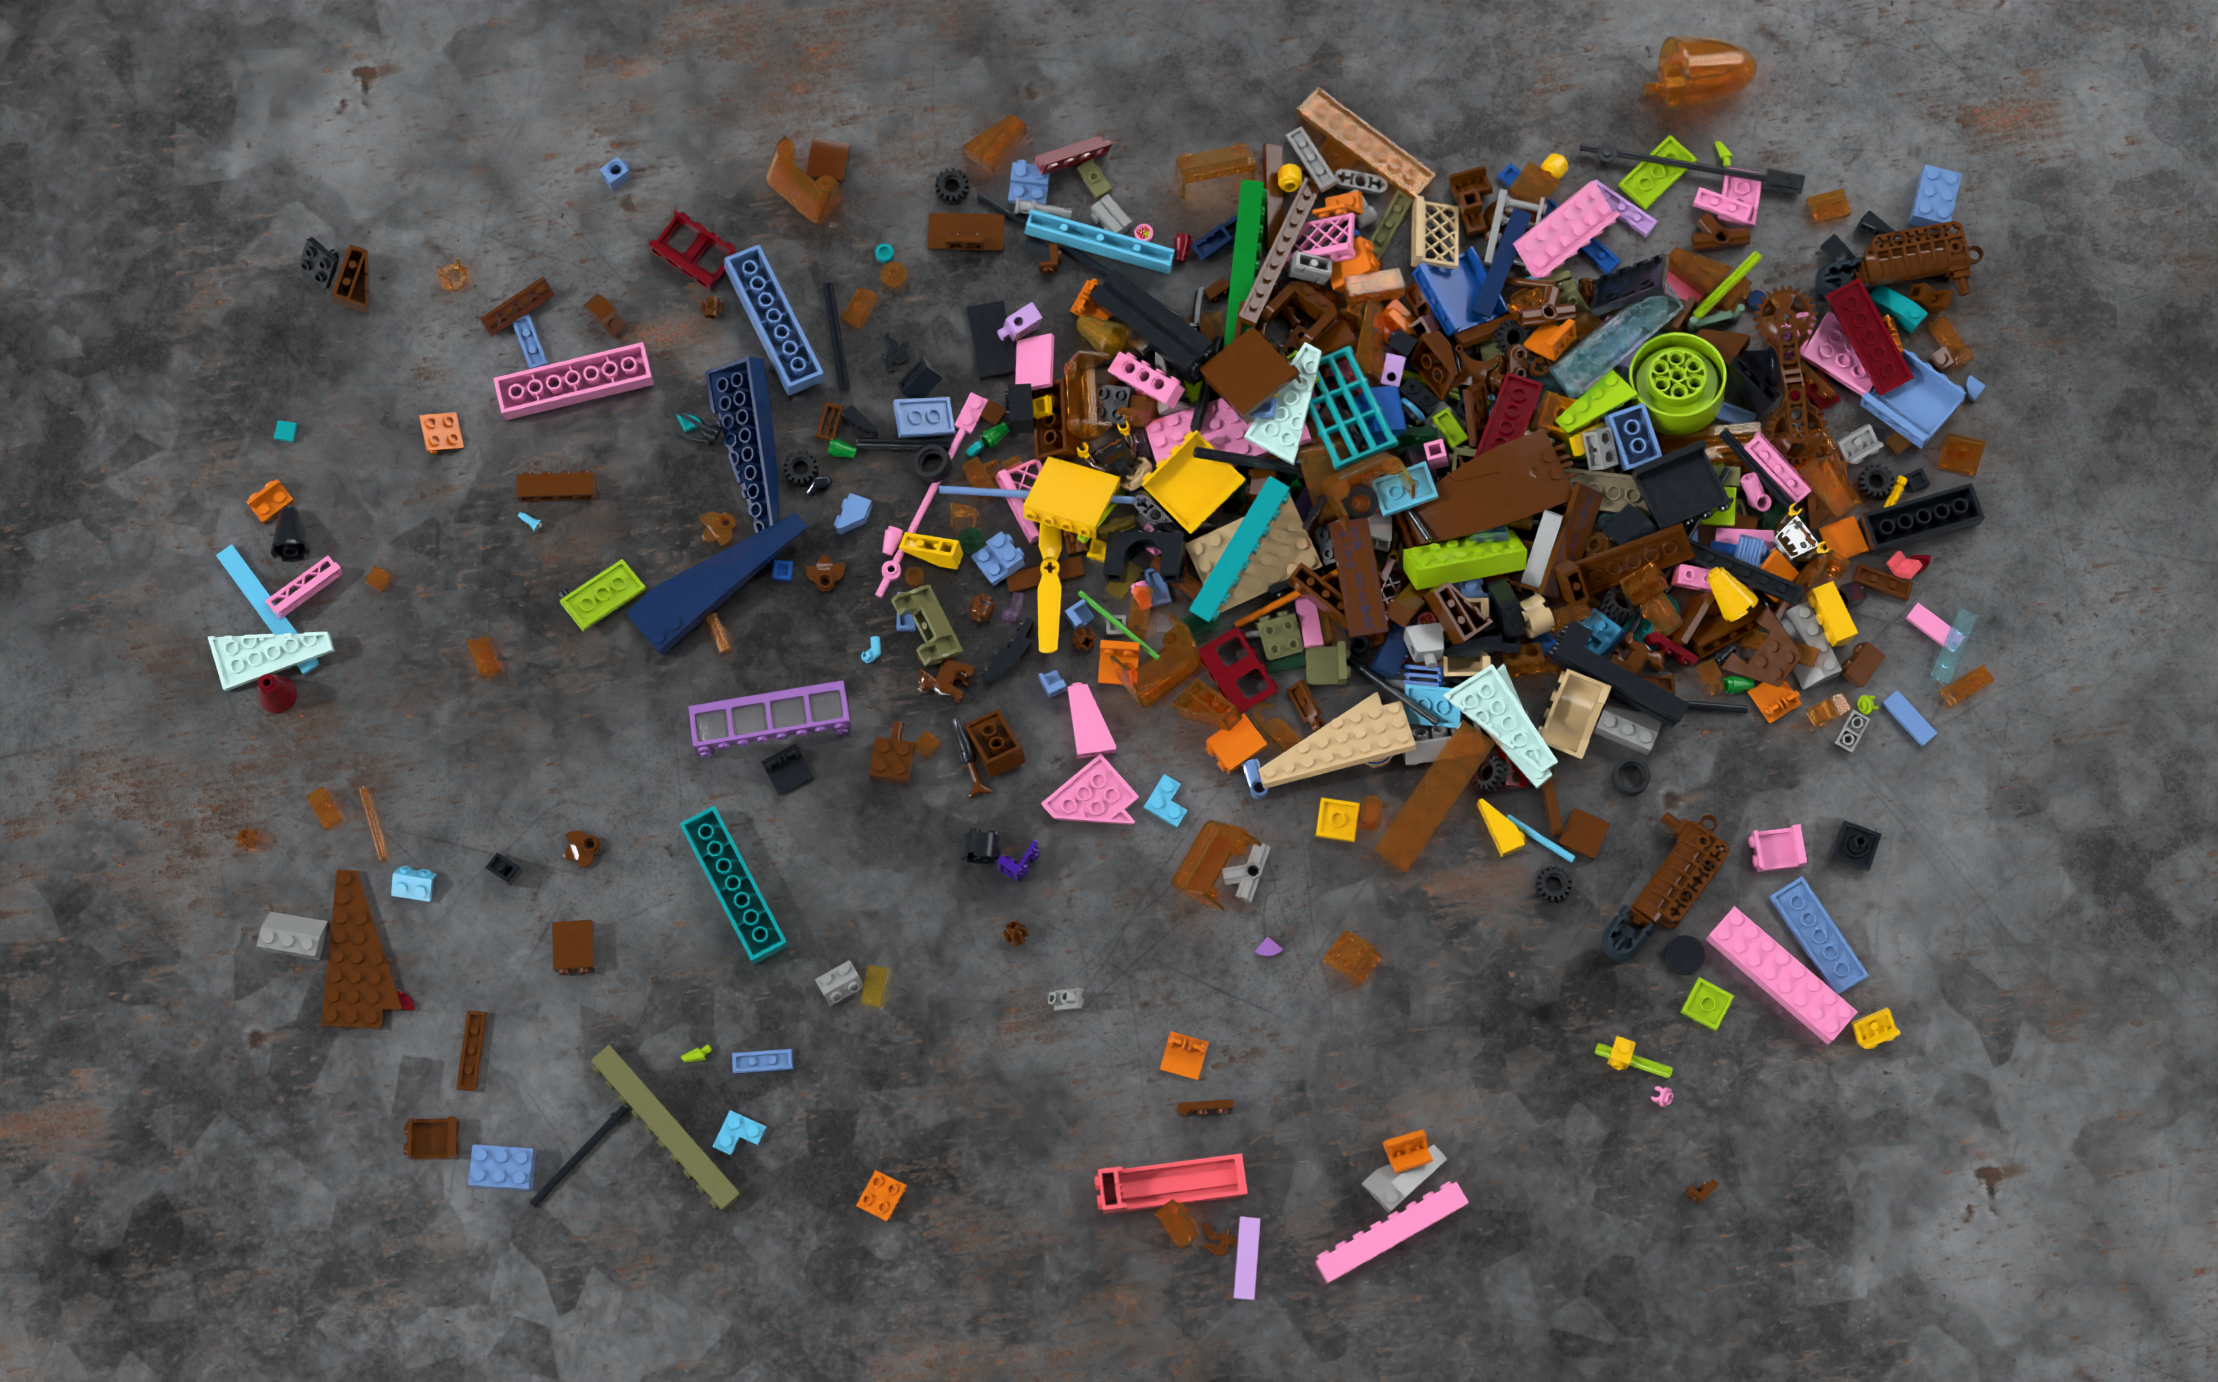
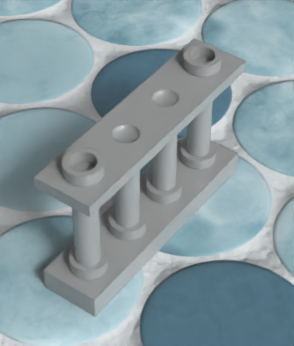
M1500 189L1484 266H1491L1496 254L1495 246L1500 244L1503 236L1499 232L1500 225H1507L1510 217H1506L1503 214L1504 207L1508 208V206L1538 212L1536 223L1529 221L1526 228L1531 229L1540 222L1541 215H1545L1547 204H1544V197H1541L1540 204L1510 199L1509 196H1506L1507 190ZM1514 258L1512 264L1526 266L1522 258ZM1526 267L1525 274L1528 275L1529 270Z

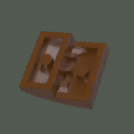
M813 138L806 175L844 181L850 143Z

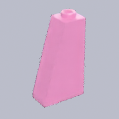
M1081 682L1071 684L1068 687V696L1077 758L1095 757L1100 753L1102 755L1116 754L1115 742L1088 685Z

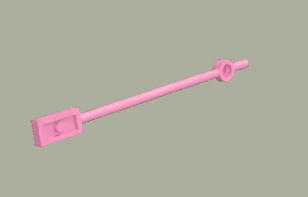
M972 392L954 424V427L959 430L947 452L951 460L966 433L973 434L981 418L980 415L988 404L987 399ZM941 481L930 485L907 531L908 533L915 534ZM899 548L893 560L885 562L882 566L884 578L875 594L880 598L883 597L890 581L897 580L901 575L899 564L905 552L899 550ZM890 567L895 569L893 572H888Z

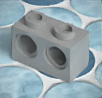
M1612 426L1595 428L1582 433L1589 471L1602 470L1619 464Z

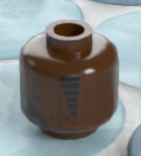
M983 593L973 596L968 607V613L972 615L971 619L978 623L989 621L996 608L993 602L994 599Z

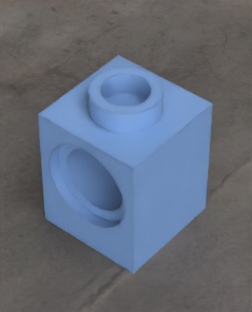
M618 157L599 169L602 178L612 190L631 178L629 165L625 160L621 161ZM616 170H620V171H621V172H620L619 174H617V175L612 174V173H613L614 171H616Z

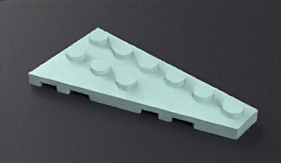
M328 632L225 637L208 636L224 691L256 681L264 674H274L335 651Z

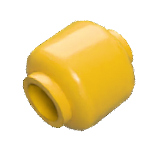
M1553 153L1545 159L1540 169L1542 176L1546 180L1555 182L1562 178L1568 171L1569 166L1564 156Z
M1286 164L1279 168L1278 185L1282 190L1294 192L1302 185V171L1300 167L1295 164Z

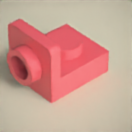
M1896 551L1887 561V565L1894 576L1911 579L1923 566L1919 560L1906 559L1901 551Z

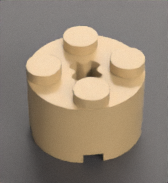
M1540 594L1520 601L1523 628L1529 639L1542 635L1554 629L1553 626H1555L1551 610L1543 605V602L1546 601Z

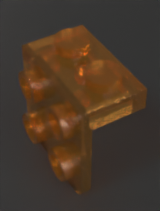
M1344 931L1323 957V961L1346 975L1349 981L1359 988L1373 968L1378 965L1382 956L1370 943L1349 931Z

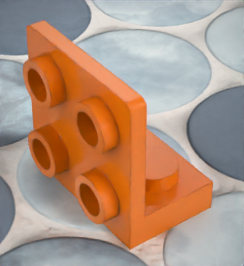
M1354 191L1325 198L1326 207L1312 210V214L1318 216L1319 219L1353 213L1356 218L1357 215L1363 214L1362 192Z
M1568 319L1560 327L1552 323L1548 326H1539L1523 345L1526 349L1555 361L1576 338L1575 321Z
M1101 640L1098 683L1136 686L1140 643Z

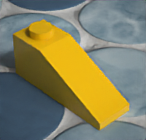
M905 532L899 546L901 551L939 567L958 569L963 556L958 540Z
M1483 798L1480 799L1477 806L1501 857L1522 849L1526 841L1524 833L1519 831L1516 825Z

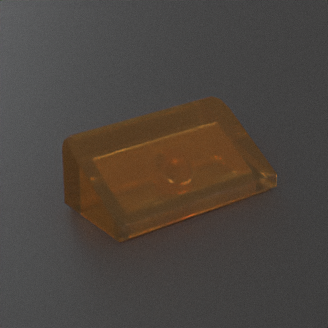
M858 287L840 319L861 329L877 303L878 297L873 291Z

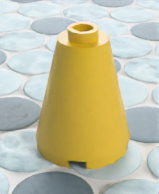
M1715 567L1709 571L1707 580L1725 621L1729 620L1732 622L1748 613L1746 609L1750 605L1753 608L1757 604V596L1723 567Z

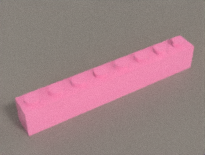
M1450 1181L1440 1186L1441 1190L1435 1194L1433 1191L1427 1193L1422 1197L1424 1200L1416 1203V1201L1411 1202L1405 1206L1406 1210L1400 1214L1398 1211L1387 1216L1389 1220L1381 1223V1221L1374 1223L1370 1226V1231L1366 1233L1363 1230L1352 1236L1354 1240L1349 1243L1343 1241L1335 1246L1336 1250L1329 1253L1327 1250L1318 1255L1319 1260L1315 1263L1326 1283L1329 1284L1466 1206L1469 1202L1457 1181L1453 1184Z

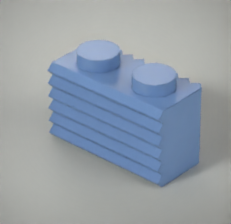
M1740 534L1734 558L1760 568L1762 563H1759L1760 558L1765 555L1767 545L1764 544L1765 541L1762 538Z

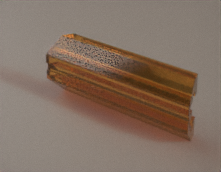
M1760 422L1706 426L1699 431L1685 435L1662 433L1659 447L1663 456L1704 439L1707 445L1705 452L1711 462L1740 460V458L1719 436L1724 429H1729L1743 446L1754 438V434L1757 431H1760L1764 437L1765 434Z

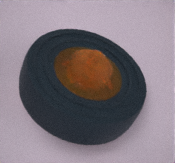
M1357 484L1346 491L1343 498V506L1346 513L1352 518H1369L1377 510L1378 497L1370 486Z

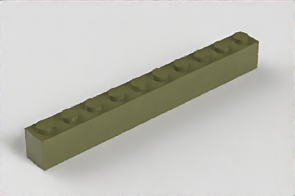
M610 1045L606 1046L591 1059L594 1063V1066H592L593 1070L599 1076L603 1074L607 1078L605 1083L612 1091L616 1089L620 1093L618 1098L625 1106L629 1103L633 1108L631 1113L638 1121L641 1118L646 1123L643 1127L650 1135L654 1133L657 1135L659 1140L656 1142L663 1150L668 1148L671 1151L672 1155H670V1158L677 1165L681 1163L685 1167V1170H683L684 1174L690 1180L694 1178L699 1183L696 1187L703 1195L707 1193L712 1198L709 1202L716 1210L721 1208L724 1212L742 1196Z

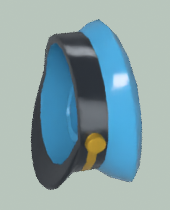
M1402 397L1401 405L1406 427L1409 431H1414L1417 424L1426 422V418L1411 401Z

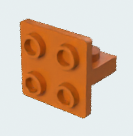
M1393 299L1371 324V327L1389 343L1387 340L1393 331L1396 332L1398 328L1414 338L1408 326L1416 321V318L1397 299Z
M1424 1129L1383 1141V1147L1394 1173L1433 1162Z

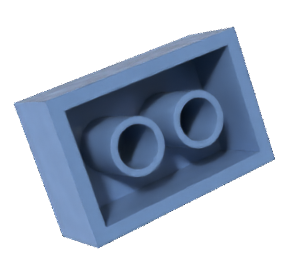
M1925 164L1919 176L1908 224L1923 227L1950 222L1962 173Z
M1645 403L1603 417L1606 426H1612L1617 457L1622 472L1662 456Z
M473 1145L468 1185L472 1188L532 1192L537 1152L531 1148Z

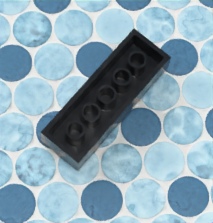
M1969 483L1864 513L1858 522L1869 548V553L1873 556L1978 526L1985 517L1973 484Z

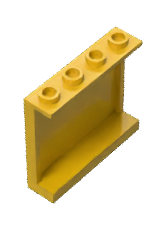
M1197 430L1194 433L1192 431L1187 433L1183 438L1185 441L1180 446L1178 444L1174 446L1169 452L1171 455L1166 460L1164 458L1156 464L1157 469L1153 473L1148 472L1142 478L1144 482L1141 484L1190 535L1246 481L1229 463L1193 457V450L1196 446L1215 449Z
M1048 456L1023 504V518L1096 539L1097 527L1113 495H1118L1120 491V477Z

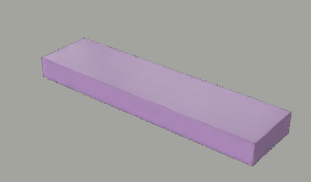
M1595 180L1613 212L1619 211L1621 214L1617 218L1647 238L1658 221L1598 180Z
M1239 1217L1233 1299L1254 1300L1260 1218Z

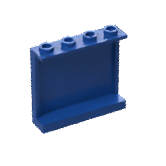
M1473 246L1465 253L1459 254L1457 270L1426 265L1424 262L1419 264L1411 273L1447 338L1503 317L1509 310L1506 302L1500 295L1490 319L1473 313L1474 306L1488 274ZM1452 258L1445 259L1447 262H1453Z

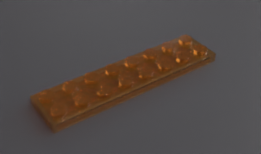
M1319 87L1296 109L1295 113L1413 201L1437 175Z
M1462 720L1373 850L1404 872H1407L1493 748L1495 742Z

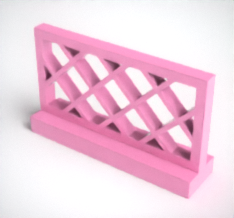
M1349 213L1304 223L1294 244L1298 248L1296 251L1333 260L1332 263L1355 258L1356 251L1353 249L1355 215ZM1349 220V224L1344 229L1339 227L1344 221ZM1332 224L1333 226L1326 233L1322 231L1326 225ZM1310 228H1315L1309 237L1305 234ZM1336 229L1340 230L1341 232L1335 239L1330 237ZM1319 233H1322L1324 236L1317 243L1313 241ZM1346 235L1348 241L1339 244L1338 242ZM1304 236L1306 240L1299 247L1296 243ZM1327 239L1332 241L1328 246L1321 247ZM1310 242L1314 244L1311 250L1304 251ZM1294 253L1289 255L1283 267L1286 272H1288L1289 260L1294 255Z
M1033 459L1007 471L1005 469L999 471L996 481L1001 489L1020 490L1023 488L1031 491L1032 487L1023 484L1024 478L1027 476L1036 480L1038 476L1028 473V467L1036 464L1040 473L1043 466L1040 460ZM1013 473L1023 475L1021 483L1013 481L1010 475ZM1005 497L1029 543L1037 542L1039 539L1038 522L1023 518V504L1026 498Z

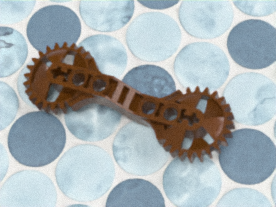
M1781 285L1780 291L1773 287L1772 294L1766 291L1767 298L1760 297L1763 303H1756L1760 309L1754 311L1758 317L1753 319V321L1759 322L1755 329H1762L1758 335H1765L1763 341L1772 346L1777 354L1783 386V399L1779 407L1772 413L1775 420H1768L1772 427H1766L1767 430L1771 431L1766 437L1772 439L1769 442L1774 445L1786 460L1790 458L1791 464H1794L1796 459L1799 464H1802V459L1809 463L1810 456L1816 459V451L1822 453L1820 446L1826 447L1827 445L1823 440L1829 439L1824 433L1830 431L1828 428H1824L1828 421H1821L1824 414L1817 415L1820 409L1811 404L1805 395V385L1799 357L1802 345L1810 338L1808 329L1814 330L1810 325L1817 322L1812 319V316L1817 315V312L1811 311L1815 305L1809 304L1812 298L1808 297L1805 299L1806 292L1799 294V288H1796L1793 292L1791 285L1788 286L1787 290ZM1774 297L1781 307L1776 309L1770 299ZM1784 312L1789 315L1786 318V324L1791 325V327L1785 326V321L1781 319V316H1784ZM1808 312V316L1796 318L1795 313ZM1774 315L1773 321H1762V317ZM1785 331H1790L1791 338L1784 341L1782 334ZM1787 350H1792V358L1785 360L1784 353ZM1793 390H1798V398L1791 400L1790 393ZM1799 409L1801 412L1800 416L1793 419L1791 416L1792 411ZM1792 423H1796L1797 426H1798V429L1802 432V433H1800V434L1798 435V437H1796V436L1793 434V433H1795V432L1797 431V428H1796V426H1795L1794 424H1792ZM1821 428V433L1809 434L1808 429ZM1786 432L1787 437L1774 438V433ZM1806 441L1812 449L1811 452L1807 451L1802 444Z

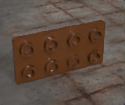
M929 213L928 249L1003 251V214Z

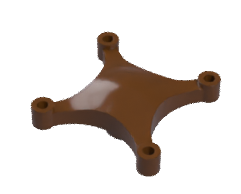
M1457 345L1455 350L1461 356L1462 369L1450 391L1459 385H1473L1477 382L1485 381L1490 367L1497 362H1501L1502 356L1498 354L1488 361H1476L1466 355L1462 345ZM1486 389L1487 396H1490V399H1487V401H1491L1492 395Z

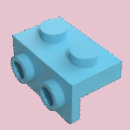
M408 866L398 867L393 873L391 896L430 902L432 900L433 881L436 878V873H432L427 869L413 870Z

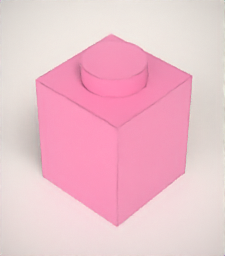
M1443 439L1424 443L1430 470L1449 466Z

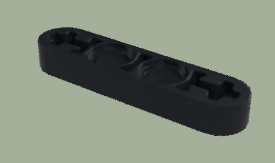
M1138 491L1135 494L1133 500L1135 508L1159 531L1171 532L1164 528V524L1172 523L1174 525L1172 531L1179 530L1184 532L1187 543L1191 541V535L1148 492ZM1139 498H1140V499L1146 498L1145 503H1144V502L1139 503ZM1156 509L1160 511L1161 516L1154 518L1150 512Z

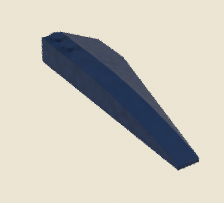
M748 356L705 372L710 407L713 414L718 413L720 420L716 424L718 429H723L725 438L722 441L724 446H727L729 449L728 457L737 482L741 484L743 499H746L749 508L747 510L749 516L753 517V527L755 532L758 533L778 522V478L774 431L764 360Z
M794 513L657 585L632 606L626 614L651 644L664 655L801 535L808 526Z

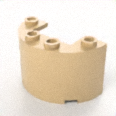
M1466 598L1470 604L1480 609V613L1489 618L1488 598ZM1443 628V641H1444V640L1448 639L1449 636L1447 635V633L1445 632V630H1444V628ZM1481 650L1480 657L1465 658L1463 656L1446 657L1442 655L1438 666H1443V677L1474 676L1489 667L1491 660L1488 652Z
M1567 669L1566 672H1561L1558 682L1561 683L1558 691L1554 689L1550 700L1553 701L1551 709L1546 708L1543 719H1546L1543 727L1539 726L1538 732L1548 746L1582 759L1612 686Z

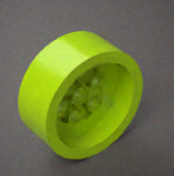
M1667 333L1649 340L1639 348L1631 361L1628 385L1639 395L1636 399H1631V407L1645 403L1653 430L1663 434L1685 435L1703 429L1717 417L1724 402L1726 367L1722 356L1709 342L1688 333Z

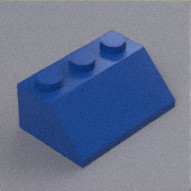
M1398 387L1370 388L1379 407L1383 409L1382 413L1393 435L1397 438L1407 431ZM1364 392L1354 398L1361 414L1372 410ZM1376 416L1366 419L1365 422L1376 445L1388 442Z

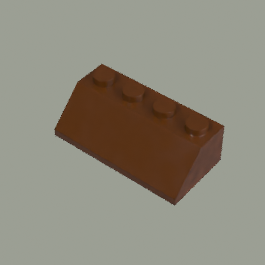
M1062 378L1053 381L1052 387L1032 390V400L1046 395L1052 397L1053 414L1040 419L1033 418L1035 460H1047L1048 456L1063 461L1079 457L1077 454L1079 433L1076 384Z

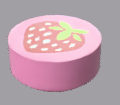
M1140 224L1135 228L1134 237L1150 242L1153 238V229L1148 224Z
M1429 612L1420 614L1417 619V625L1437 623L1435 616Z

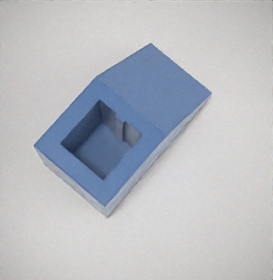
M849 493L848 498H844L841 509L843 511L841 516L838 515L835 520L834 526H836L837 533L843 534L865 524L872 509V501Z

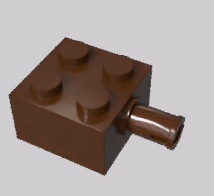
M893 721L890 738H875L869 776L871 780L909 785L916 747L914 742L902 740L905 723Z

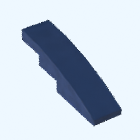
M1237 215L1225 224L1221 223L1191 245L1202 261L1235 242Z

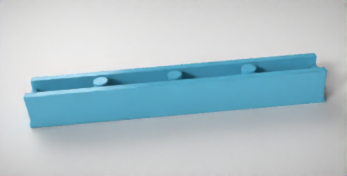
M1033 209L1030 211L1024 234L1165 274L1170 273L1174 260L1175 249Z

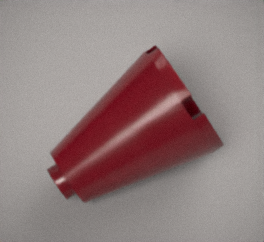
M264 674L259 678L258 701L266 711L280 714L293 707L297 700V690L289 678L274 674Z

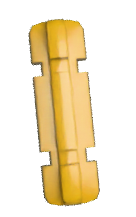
M1898 476L1884 508L1896 505L1908 481L1907 478Z

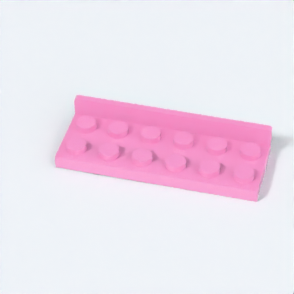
M1595 180L1590 181L1515 241L1513 245L1533 279L1540 277L1544 279L1552 274L1551 271L1554 268L1562 266L1565 263V259L1576 255L1580 247L1588 245L1591 242V238L1602 234L1605 227L1614 224L1616 218L1621 214L1619 211L1613 212Z

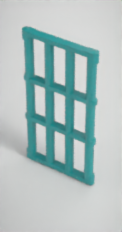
M1351 346L1321 357L1319 366L1326 363L1329 364L1340 388L1329 392L1318 370L1319 382H1317V385L1322 395L1311 399L1308 408L1318 430V435L1322 438L1336 471L1399 444L1382 413V407H1379L1368 385V379L1364 377L1354 357L1355 353ZM1346 356L1357 381L1346 384L1335 359ZM1359 387L1362 388L1372 410L1362 414L1350 392ZM1342 394L1354 415L1353 418L1343 421L1332 399ZM1326 402L1336 425L1325 428L1315 408L1316 405ZM1376 416L1388 441L1378 446L1365 422L1366 419ZM1358 424L1370 449L1359 453L1347 427ZM1340 431L1352 457L1342 461L1329 437L1330 434Z

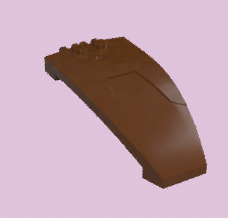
M1543 428L1497 446L1449 473L1434 484L1439 498L1412 507L1433 537L1430 542L1425 541L1404 511L1418 545L1437 544L1489 531L1569 503L1573 491L1568 480L1578 476V473L1576 471L1566 475L1564 469H1568L1574 464L1570 461L1561 465V462L1568 460L1570 455L1565 454L1561 457L1556 455L1557 451L1559 452L1566 447L1565 444L1553 447Z

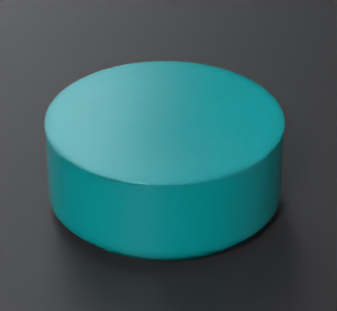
M887 243L878 245L875 250L876 259L881 263L891 262L894 258L893 247Z
M978 440L966 453L970 458L974 457L985 445L981 440Z

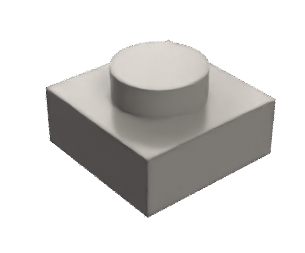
M1112 615L1126 627V615ZM1106 619L1107 636H1126V634Z

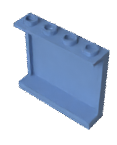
M1904 349L1902 357L1914 378L1880 397L1873 387L1869 393L1866 392L1862 396L1860 405L1922 449L1962 404L1966 392L1960 385H1955L1949 381L1946 375L1935 371L1929 363H1924L1918 359L1915 353Z

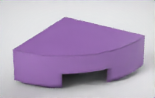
M1267 937L1255 950V953L1260 956L1270 957L1278 955L1283 949Z

